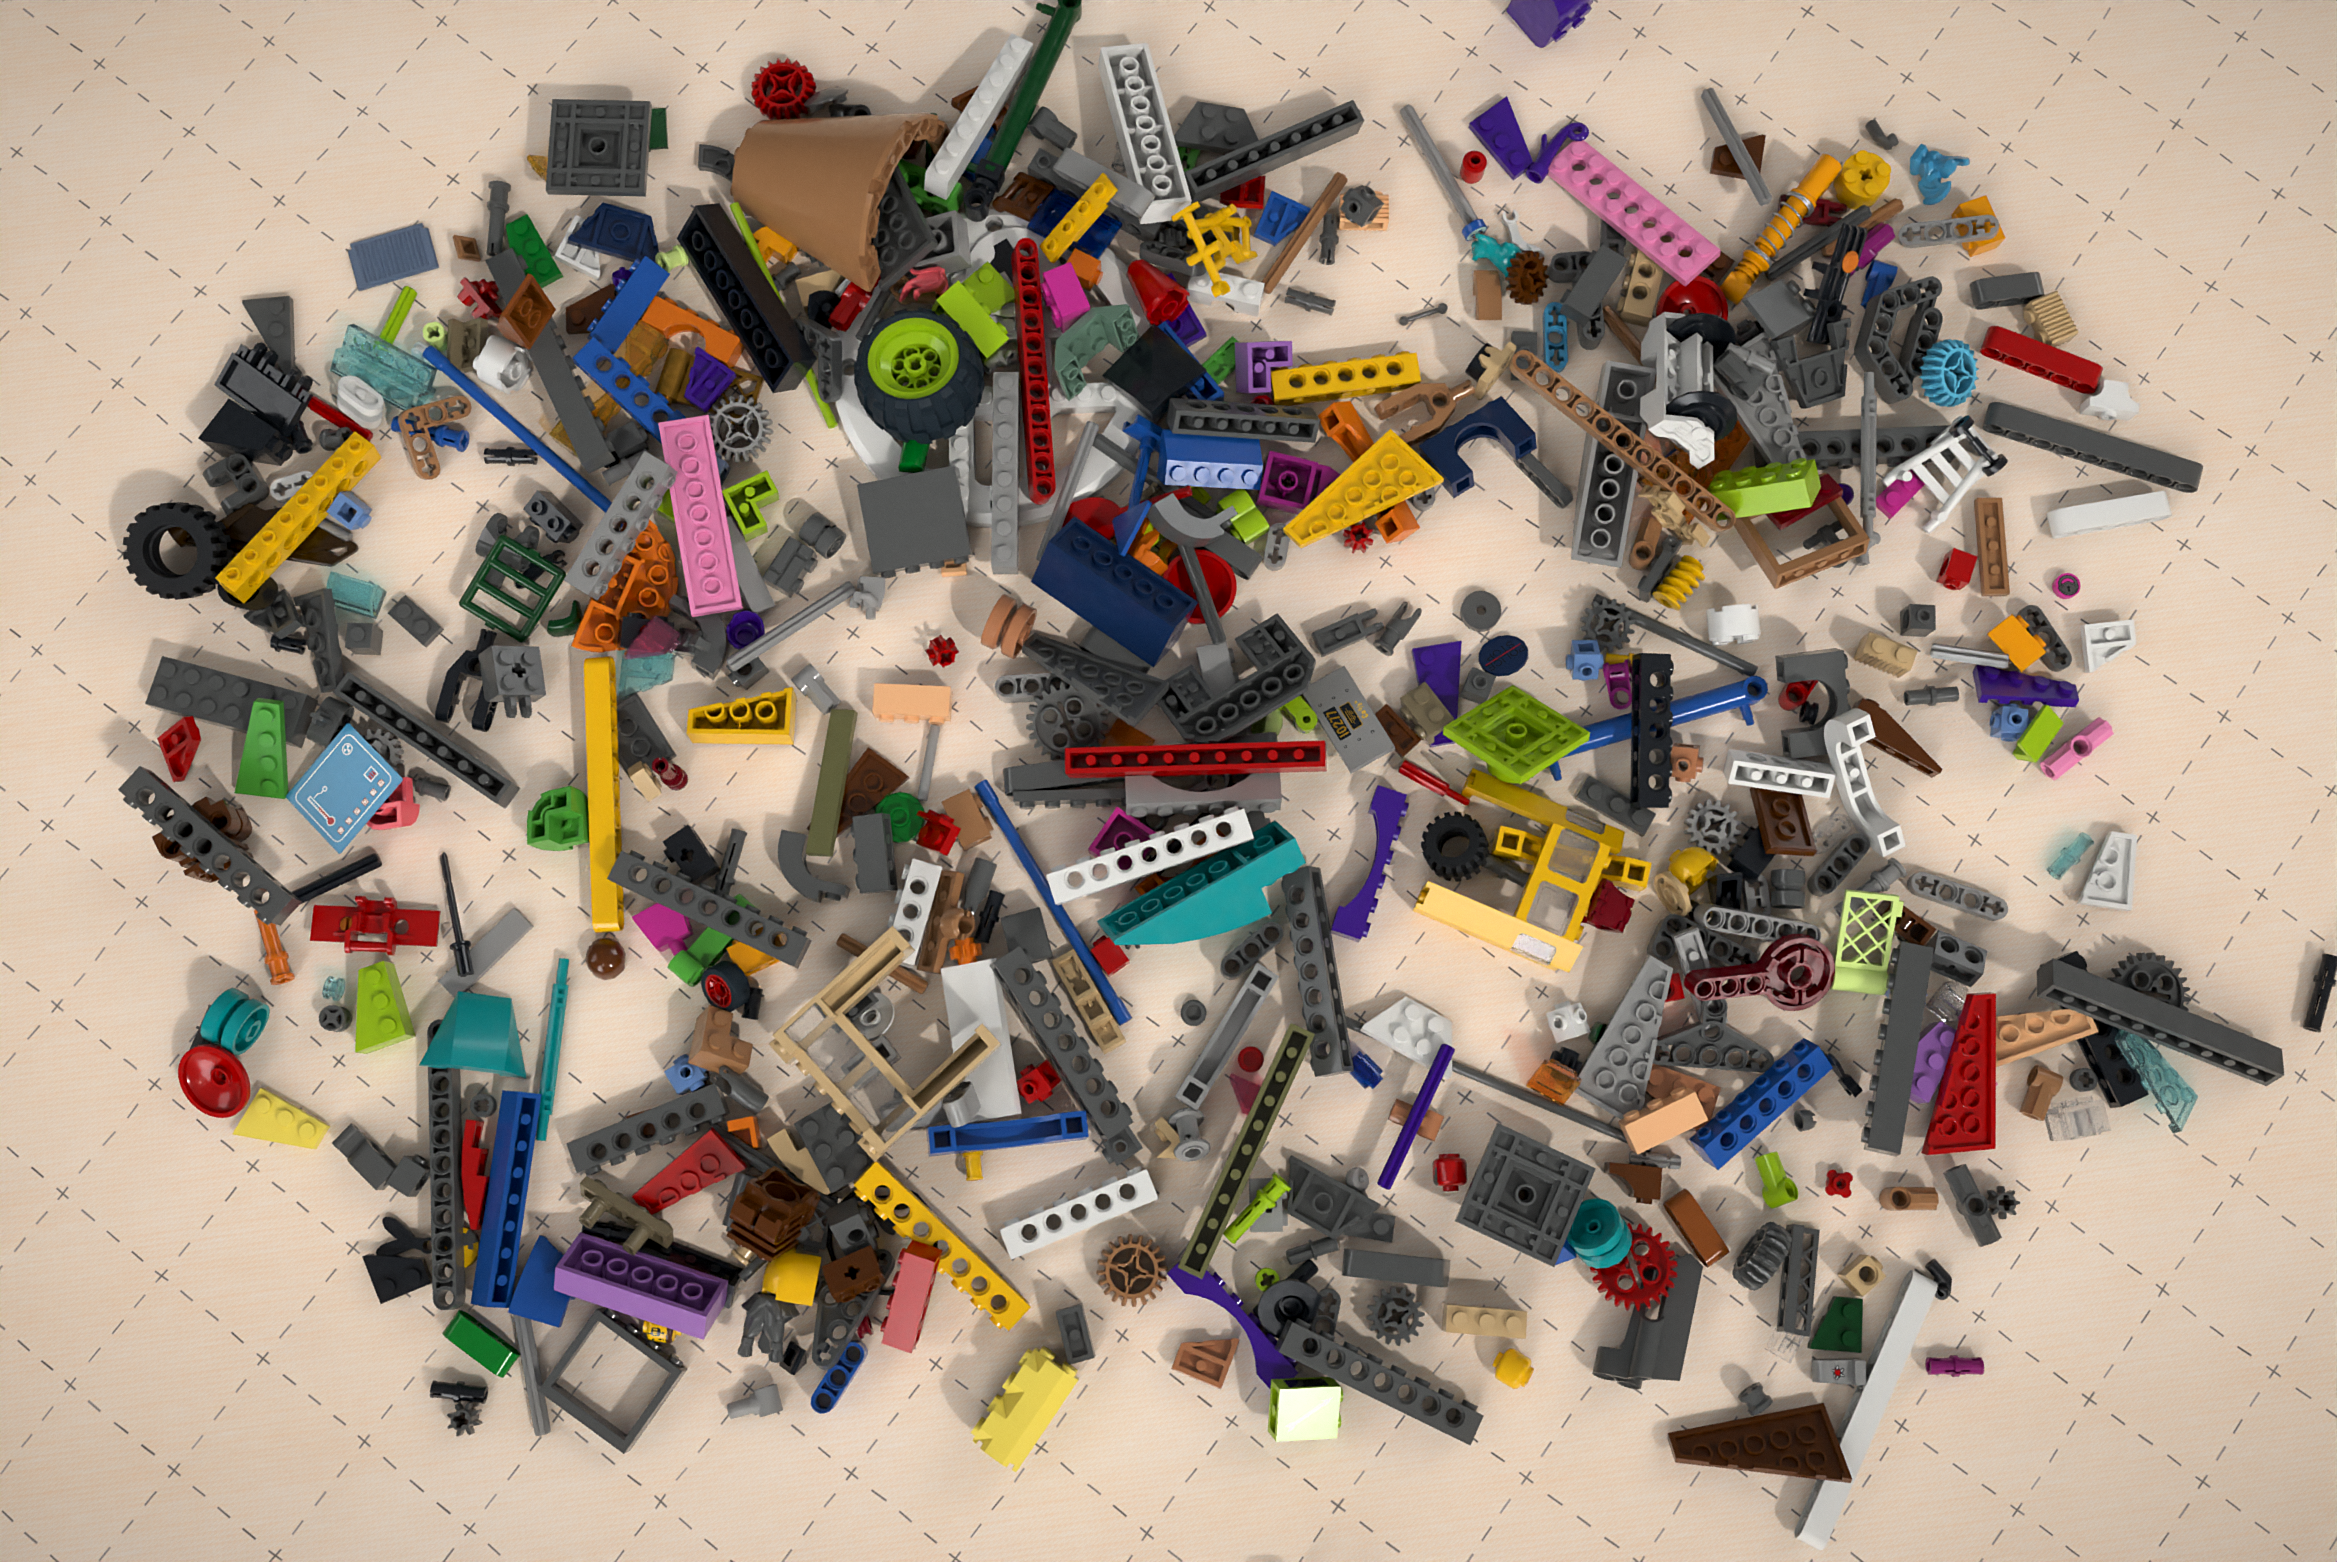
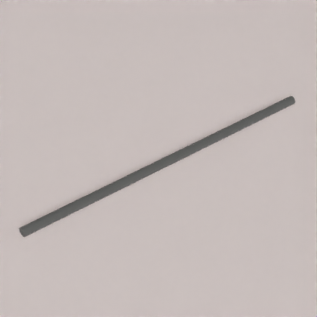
M1345 1016L1347 1028L1370 1037L1360 1031L1364 1023ZM1452 1060V1071L1627 1143L1621 1129Z

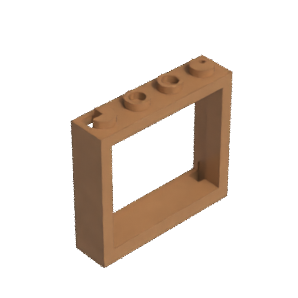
M1825 472L1822 473V474H1819V478H1820L1821 476L1825 475ZM1841 496L1827 505L1841 523L1849 538L1779 565L1751 522V519L1761 515L1736 518L1734 527L1774 589L1866 554L1870 538Z

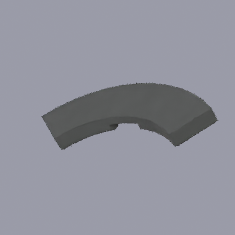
M699 144V170L719 174L732 183L735 163L734 154L720 147Z

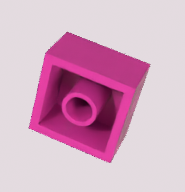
M1071 262L1043 272V282L1040 283L1043 291L1041 293L1046 307L1050 306L1053 313L1051 318L1055 328L1060 327L1062 333H1064L1090 310L1089 302Z
M1116 807L1088 848L1089 854L1097 858L1101 856L1100 852L1115 847V850L1118 851L1125 848V843L1137 839L1140 840V843L1150 840L1149 835L1156 832L1131 815H1126V812L1119 807ZM1154 848L1144 850L1143 859L1145 861ZM1129 856L1121 857L1118 861L1119 868L1121 870H1128L1132 866V859Z

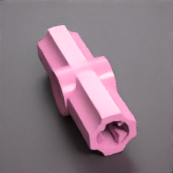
M2100 717L2096 718L2040 763L2042 772L2052 780H2057L2114 734L2112 726L2106 720ZM2074 744L2080 748V754L2075 752Z

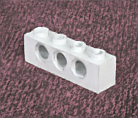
M1734 749L1728 750L1723 770L1728 784L1830 798L1836 776L1829 763L1796 758L1791 759L1789 757Z
M914 858L910 865L905 864L901 879L906 881L903 889L898 888L894 903L898 904L896 914H890L887 928L893 926L898 932L904 931L909 935L910 940L908 943L916 951L900 965L911 969L915 964L942 871L941 866ZM912 883H920L924 888V892L922 894H914L910 889V885ZM912 907L916 910L917 916L913 919H908L904 916L903 909Z

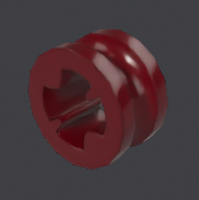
M868 1313L857 1329L860 1339L864 1338L865 1334L870 1336L874 1334Z

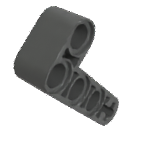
M1564 252L1554 255L1547 269L1549 279L1554 283L1572 282V287L1574 288L1576 284L1573 283V280L1580 269L1585 271L1579 264L1588 266L1585 262L1591 252ZM1560 265L1565 270L1559 271L1555 268V266ZM1602 302L1585 327L1577 323L1578 341L1580 346L1586 350L1597 348L1605 334Z
M1670 914L1660 920L1647 947V955L1649 954L1661 962L1668 960L1675 954L1676 949L1671 936L1674 933L1668 931L1666 926L1670 920L1677 925L1676 933L1693 926L1698 927L1710 962L1721 967L1741 965V961L1736 959L1744 957L1743 962L1746 964L1757 962L1756 955L1751 950L1678 914ZM1657 943L1665 946V956H1660L1656 952ZM1715 943L1722 946L1724 951L1722 957L1715 954L1713 949Z
M1344 1248L1342 1276L1448 1287L1450 1260Z

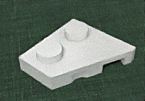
M575 215L554 255V259L599 280V252L568 244V237L571 234L574 235L585 221V219Z
M2134 619L2080 625L2085 673L2096 671L2101 665L2110 662L2123 651H2127L2136 645Z

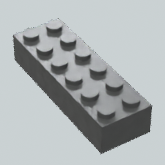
M162 656L145 704L159 711L182 717L193 716L194 720L247 734L253 702L257 698L284 701L286 744L302 748L307 730L313 718L310 717V713L315 712L318 700L304 693Z

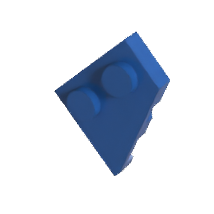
M1272 191L1253 237L1276 246L1301 225L1311 208Z

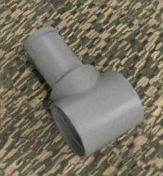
M777 1384L753 1390L754 1393L750 1394L748 1398L727 1404L730 1419L752 1413L763 1417L782 1411L783 1407Z

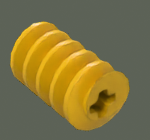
M1684 555L1681 558V562L1675 565V569L1669 572V576L1664 578L1663 584H1659L1656 588L1657 591L1652 593L1653 597L1665 607L1679 611L1681 607L1677 601L1685 603L1687 599L1683 594L1691 596L1693 591L1690 587L1696 589L1699 587L1696 579L1699 581H1704L1705 579L1702 573L1704 570L1702 564L1692 556Z

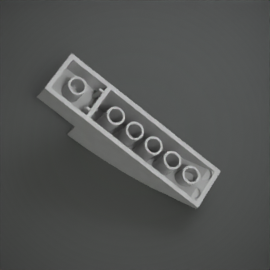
M1609 360L1601 368L1595 403L1642 440L1645 438L1647 423L1640 416V398L1653 390L1656 368ZM1598 420L1596 422V427L1599 431L1606 432L1608 430L1605 421ZM1587 432L1578 484L1571 560L1621 568L1638 472ZM1624 436L1616 437V443L1619 447H1627L1628 442ZM1642 451L1636 453L1638 462L1641 460Z

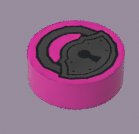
M2071 573L2061 574L2052 584L2053 592L2061 599L2072 598L2078 594L2081 587L2079 579Z

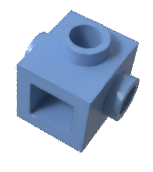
M1572 640L1571 652L1566 655V669L1571 671L1572 680L1598 679L1599 669H1603L1604 660L1603 654H1600L1597 640Z
M2009 703L1993 711L1990 717V737L2001 738L2002 741H2017L2031 723L2028 717V709H2022L2017 704Z
M687 1054L673 1061L674 1066L664 1071L676 1093L680 1095L702 1089L705 1086L704 1082L709 1079L706 1073L708 1070L689 1064V1056Z

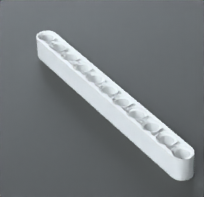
M1910 1270L1905 1276L1867 1362L1866 1385H1857L1836 1433L1852 1481L1851 1483L1816 1479L1796 1525L1794 1537L1818 1550H1823L1829 1541L1936 1294L1938 1283L1913 1270Z

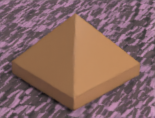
M453 236L458 259L481 261L475 238Z

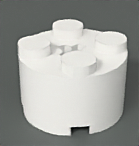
M491 335L487 339L480 355L474 359L473 368L477 370V376L480 381L506 394H511L510 391H519L527 382L532 370L528 367L529 360L532 361V358L526 348L504 337Z
M1751 604L1722 606V611H1715V608L1706 610L1709 641H1712V646L1728 645L1733 640H1737V644H1746L1759 639L1758 636L1761 635L1758 604L1753 606Z

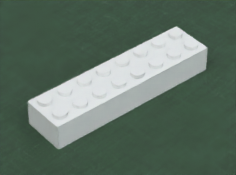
M1148 43L1101 47L1098 69L1127 177L1155 195L1154 200L1143 217L1139 218L1140 224L1173 221L1171 217L1191 205L1192 200Z

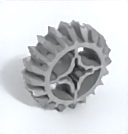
M739 395L738 402H736L734 396H729L730 404L721 399L720 403L723 406L721 409L715 405L712 407L717 414L715 416L708 414L710 420L713 421L711 429L713 430L714 446L718 447L716 453L722 455L726 451L725 459L728 461L734 454V461L736 463L740 462L741 455H743L746 462H749L750 453L757 459L759 457L756 452L758 448L762 452L766 451L762 443L771 444V440L765 437L766 434L771 435L774 432L772 429L766 428V426L773 424L771 419H764L769 415V412L767 410L760 412L763 405L760 402L754 405L752 397H749L746 403L743 395ZM735 410L749 411L747 415L744 414L740 418H733L728 415ZM755 416L759 423V432L756 438L750 432V426ZM723 420L729 426V431L726 434L727 438L724 441L720 434V426ZM731 421L734 422L736 425L738 424L739 426L745 424L743 428L745 429L744 431L748 434V437L745 436L743 433L741 434L740 432H736V434H734L736 430L734 429L735 426L731 424ZM741 439L751 443L744 448L730 447L732 443L735 444Z

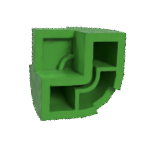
M573 786L549 790L540 794L541 798L536 802L532 811L528 810L527 845L547 851L573 850L574 845L589 842L588 798L581 790Z

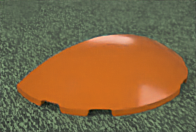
M650 519L646 529L640 532L635 540L636 543L633 550L627 553L623 559L621 569L617 574L613 575L608 583L609 586L606 593L600 596L598 601L590 597L572 641V647L599 653L624 650V648H617L620 617H627V612L643 614L642 619L652 620L653 616L668 617L671 611L669 601L674 594H677L678 576L676 575L674 563L675 556L669 542L663 538L658 531V527ZM627 522L623 523L620 532L626 529ZM644 625L640 628V636L643 639L652 634L650 627Z

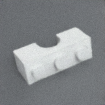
M1208 272L1201 276L1190 277L1187 289L1190 296L1187 295L1188 301L1211 306L1212 301H1224L1234 306V312L1258 317L1265 283L1219 273L1222 281L1228 283L1231 291L1223 296L1214 297L1211 291L1213 283Z

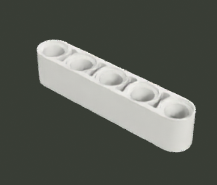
M2159 491L2060 508L2048 512L2046 516L2052 538L2057 539L2156 522L2171 517L2172 513L2166 492Z

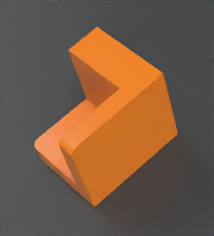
M750 1116L727 1121L728 1132H733L735 1136L751 1145L754 1149L763 1148L757 1117Z

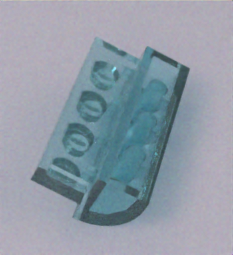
M355 324L347 326L342 347L335 350L330 368L331 372L340 377L356 376L378 392L384 401L403 411L431 402L436 392L432 385L437 368Z

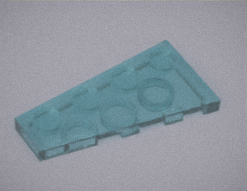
M2120 1029L2114 1039L2115 1043L2131 1068L2138 1069L2141 1084L2146 1091L2151 1090L2158 1101L2155 1106L2160 1114L2165 1113L2171 1122L2168 1126L2172 1133L2181 1132L2196 1103L2198 1095L2149 1040Z

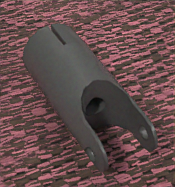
M977 857L965 886V904L963 907L964 910L971 908L970 912L972 915L975 914L978 905L987 896L997 864Z
M721 1066L719 1074L716 1072L710 1074V1081L754 1115L759 1113L768 1101L769 1096L727 1066Z

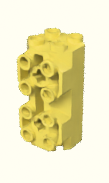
M1045 1346L1041 1349L1035 1347L1033 1351L1028 1348L1018 1362V1365L1022 1367L1018 1374L1013 1371L1002 1387L1006 1390L1003 1396L997 1394L986 1409L990 1412L988 1418L981 1417L971 1431V1434L975 1436L972 1441L975 1444L979 1440L983 1443L980 1447L982 1451L1005 1467L1009 1463L1013 1464L1012 1470L1014 1472L1018 1471L1079 1380L1076 1376L1078 1370L1066 1361L1062 1365L1055 1360L1056 1354Z

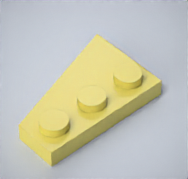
M260 1088L232 1134L317 1149L330 1126L265 1088Z

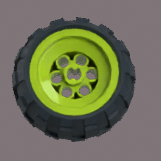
M919 308L917 311H907V309L895 311V315L887 319L881 318L873 325L872 332L869 335H864L859 345L854 364V383L858 398L867 416L881 430L884 429L898 440L907 443L910 440H916L920 444H932L933 440L940 438L946 440L956 435V430L959 427L967 426L975 415L976 407H979V403H981L985 383L983 379L984 368L978 347L967 331L963 332L962 328L959 327V323L944 313L937 315L935 311L927 308ZM904 382H909L906 386H903Z

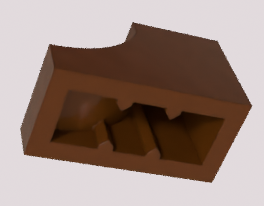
M1605 1162L1604 1173L1619 1178L1629 1191L1628 1197H1635L1636 1203L1652 1204V1199L1660 1200L1662 1168Z

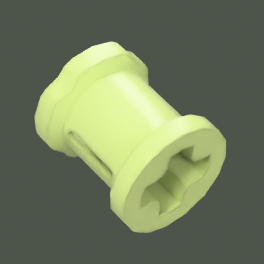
M675 245L672 250L665 253L659 252L655 256L656 264L668 273L675 267L688 265L689 262L688 256L681 245Z
M438 322L427 323L423 328L424 339L439 351L447 350L448 332Z

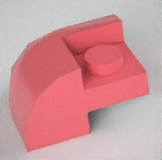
M402 777L403 781L366 823L373 830H390L411 826L416 822L420 804L413 803L412 778Z

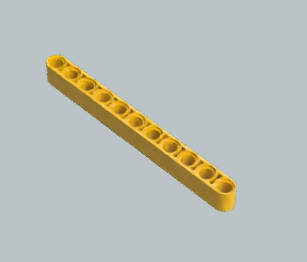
M612 656L586 658L584 661L592 925L595 933L623 931L624 929L623 887L607 879L622 851L616 667Z

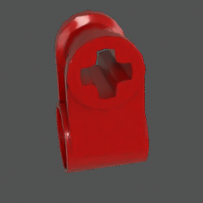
M1807 680L1786 683L1778 697L1780 707L1786 711L1796 710L1807 700L1818 681ZM1788 693L1795 694L1797 702L1792 701Z

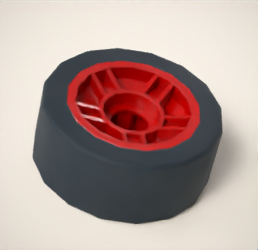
M721 961L703 972L701 987L704 996L712 1006L732 1012L748 1002L750 985L746 975L736 964L730 961Z

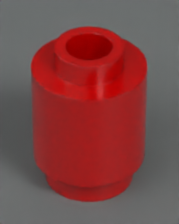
M1470 151L1465 154L1460 168V176L1464 182L1474 184L1482 179L1487 165L1485 155L1479 151Z

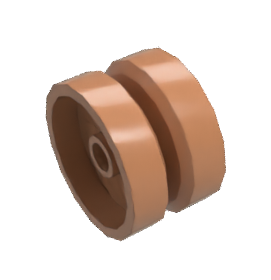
M1006 594L1002 595L986 622L981 637V644L992 650L1001 644V653L1011 659H1015L1030 635L1036 619L1037 609L1027 604H1023L1017 609L1016 599Z

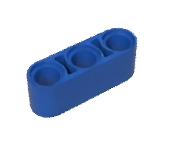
M859 1340L849 1342L837 1364L833 1368L828 1369L811 1397V1406L815 1412L825 1414L834 1409L868 1355L867 1347L863 1342ZM851 1346H855L860 1350V1358L857 1361L851 1360L848 1356V1349ZM837 1369L842 1370L846 1375V1380L843 1384H838L833 1379V1373ZM821 1393H826L830 1396L831 1403L829 1407H823L819 1404L818 1397Z

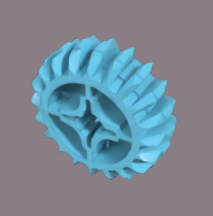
M1946 339L1933 344L1932 348L1927 349V356L1922 357L1924 365L1919 367L1922 370V375L1919 378L1923 380L1921 388L1925 389L1924 396L1929 397V402H1933L1941 407H1954L1966 402V398L1972 396L1971 390L1976 389L1974 382L1978 380L1976 371L1979 368H1976L1978 359L1973 358L1974 350L1969 349V344L1959 340Z

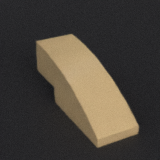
M783 1129L766 1139L778 1158L800 1180L825 1195L834 1194L830 1192L808 1149L804 1147L800 1150L789 1129Z

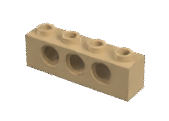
M1645 222L1643 226L1645 228H1653L1655 224ZM1663 236L1660 240L1664 243H1670L1672 237ZM1636 247L1635 252H1631L1627 266L1631 267L1630 274L1625 275L1622 288L1626 289L1624 297L1620 296L1616 310L1620 311L1619 317L1623 322L1647 327L1652 319L1664 269ZM1639 271L1647 273L1648 277L1641 276ZM1638 293L1643 299H1637L1633 294Z

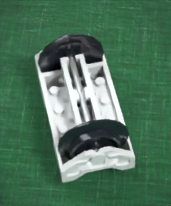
M1664 312L1649 322V328L1641 343V363L1644 367L1656 368V388L1640 398V416L1648 424L1650 432L1657 437L1669 438L1676 447L1684 450L1689 455L1690 463L1699 469L1714 460V442L1723 439L1733 431L1738 420L1737 409L1730 399L1714 392L1713 364L1725 352L1730 342L1735 345V330L1727 320L1718 315L1707 313L1685 315Z

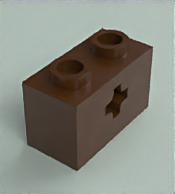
M1883 900L1876 911L1880 916L1890 910L1891 901ZM1904 905L1902 916L1896 917L1894 928L1897 934L1910 943L1922 946L1927 943L1937 930ZM1873 913L1872 916L1878 919L1877 915Z
M872 1245L821 1266L831 1296L837 1303L849 1302L857 1294L864 1291H874L881 1284L887 1282L878 1255Z

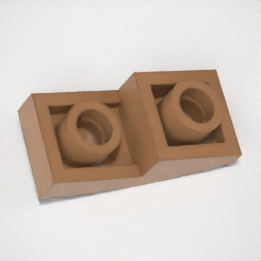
M1498 270L1473 271V296L1476 295V320H1502V297Z

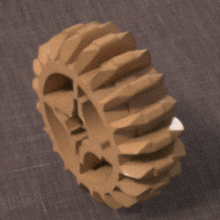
M1128 1234L1127 1243H1124L1122 1236H1119L1117 1238L1119 1246L1116 1247L1110 1241L1108 1245L1113 1251L1109 1253L1103 1249L1101 1252L1108 1258L1106 1261L1102 1259L1097 1261L1099 1265L1105 1266L1104 1270L1096 1271L1097 1275L1105 1274V1279L1100 1280L1098 1283L1100 1286L1106 1283L1109 1285L1104 1290L1105 1295L1111 1291L1115 1292L1111 1299L1113 1302L1118 1299V1296L1123 1297L1122 1306L1126 1305L1127 1298L1132 1299V1307L1137 1305L1136 1298H1140L1142 1304L1145 1305L1147 1304L1145 1295L1149 1294L1153 1300L1156 1298V1295L1152 1292L1153 1288L1158 1291L1163 1290V1287L1157 1284L1158 1280H1167L1166 1276L1159 1275L1160 1271L1168 1270V1266H1159V1262L1164 1261L1166 1257L1165 1255L1156 1257L1155 1254L1160 1250L1159 1246H1156L1153 1250L1149 1248L1153 1240L1149 1239L1146 1245L1141 1244L1143 1235H1139L1137 1242H1133L1132 1234ZM1134 1248L1131 1259L1128 1262L1112 1261L1114 1256L1121 1250ZM1141 1250L1146 1252L1152 1259L1155 1272L1141 1267L1139 1263ZM1136 1256V1269L1146 1274L1139 1273L1138 1276L1134 1274L1135 1277L1131 1278V1282L1128 1284V1272L1118 1266L1125 1267L1128 1265L1130 1267L1129 1263H1133ZM1110 1269L1119 1271L1124 1275L1125 1284L1123 1290L1114 1284L1110 1275ZM1147 1278L1152 1280L1144 1290L1131 1293L1132 1285L1136 1279Z

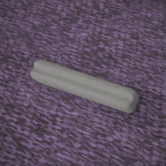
M1937 643L1932 644L1930 657L1998 668H2007L2009 663V655L2006 653Z

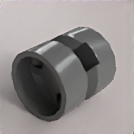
M819 512L814 513L807 519L798 535L809 546L815 545V551L825 559L831 558L841 548L846 539V533L836 525L831 527L830 521Z
M1775 869L1771 871V886L1776 888V890L1771 892V907L1778 909L1805 908V892L1801 890L1805 885V871L1798 869Z

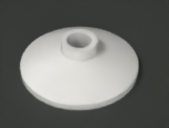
M876 992L873 993L879 1001L852 1022L869 1041L882 1036L889 1029L894 1018V1007L890 999Z

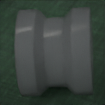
M328 1005L323 1008L319 1015L321 1027L328 1031L343 1032L348 1029L352 1022L350 1011L341 1006Z
M1760 1382L1750 1385L1738 1396L1739 1400L1748 1406V1412L1751 1416L1761 1413L1773 1403L1772 1398L1763 1392V1386Z

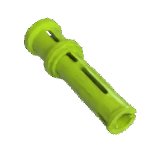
M1276 1172L1272 1174L1273 1178L1262 1189L1259 1188L1256 1191L1257 1197L1225 1229L1224 1236L1233 1244L1268 1208H1274L1276 1206L1275 1202L1286 1191L1289 1192L1292 1189Z

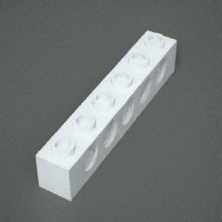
M1140 1166L1127 1171V1177L1117 1181L1116 1176L1101 1182L1102 1188L1093 1191L1090 1186L1078 1191V1198L1069 1201L1066 1196L1052 1202L1054 1207L1044 1211L1042 1206L1028 1212L1029 1218L1020 1221L1018 1217L1003 1222L1005 1228L1000 1229V1233L1010 1259L1022 1256L1159 1199L1147 1169L1142 1171ZM1129 1183L1134 1186L1135 1195L1131 1199H1124L1120 1195L1122 1185ZM1099 1194H1107L1110 1197L1111 1203L1107 1209L1097 1207L1095 1201ZM1075 1204H1082L1086 1208L1084 1218L1075 1219L1072 1216L1071 1209ZM1051 1214L1059 1215L1062 1220L1061 1226L1058 1229H1051L1047 1225V1218ZM1027 1224H1032L1037 1229V1235L1032 1240L1026 1239L1022 1233L1024 1226Z

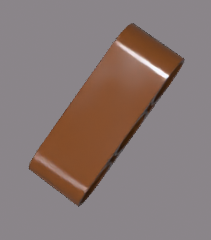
M1684 1188L1663 1202L1665 1210L1705 1267H1710L1730 1253L1714 1226L1687 1189Z

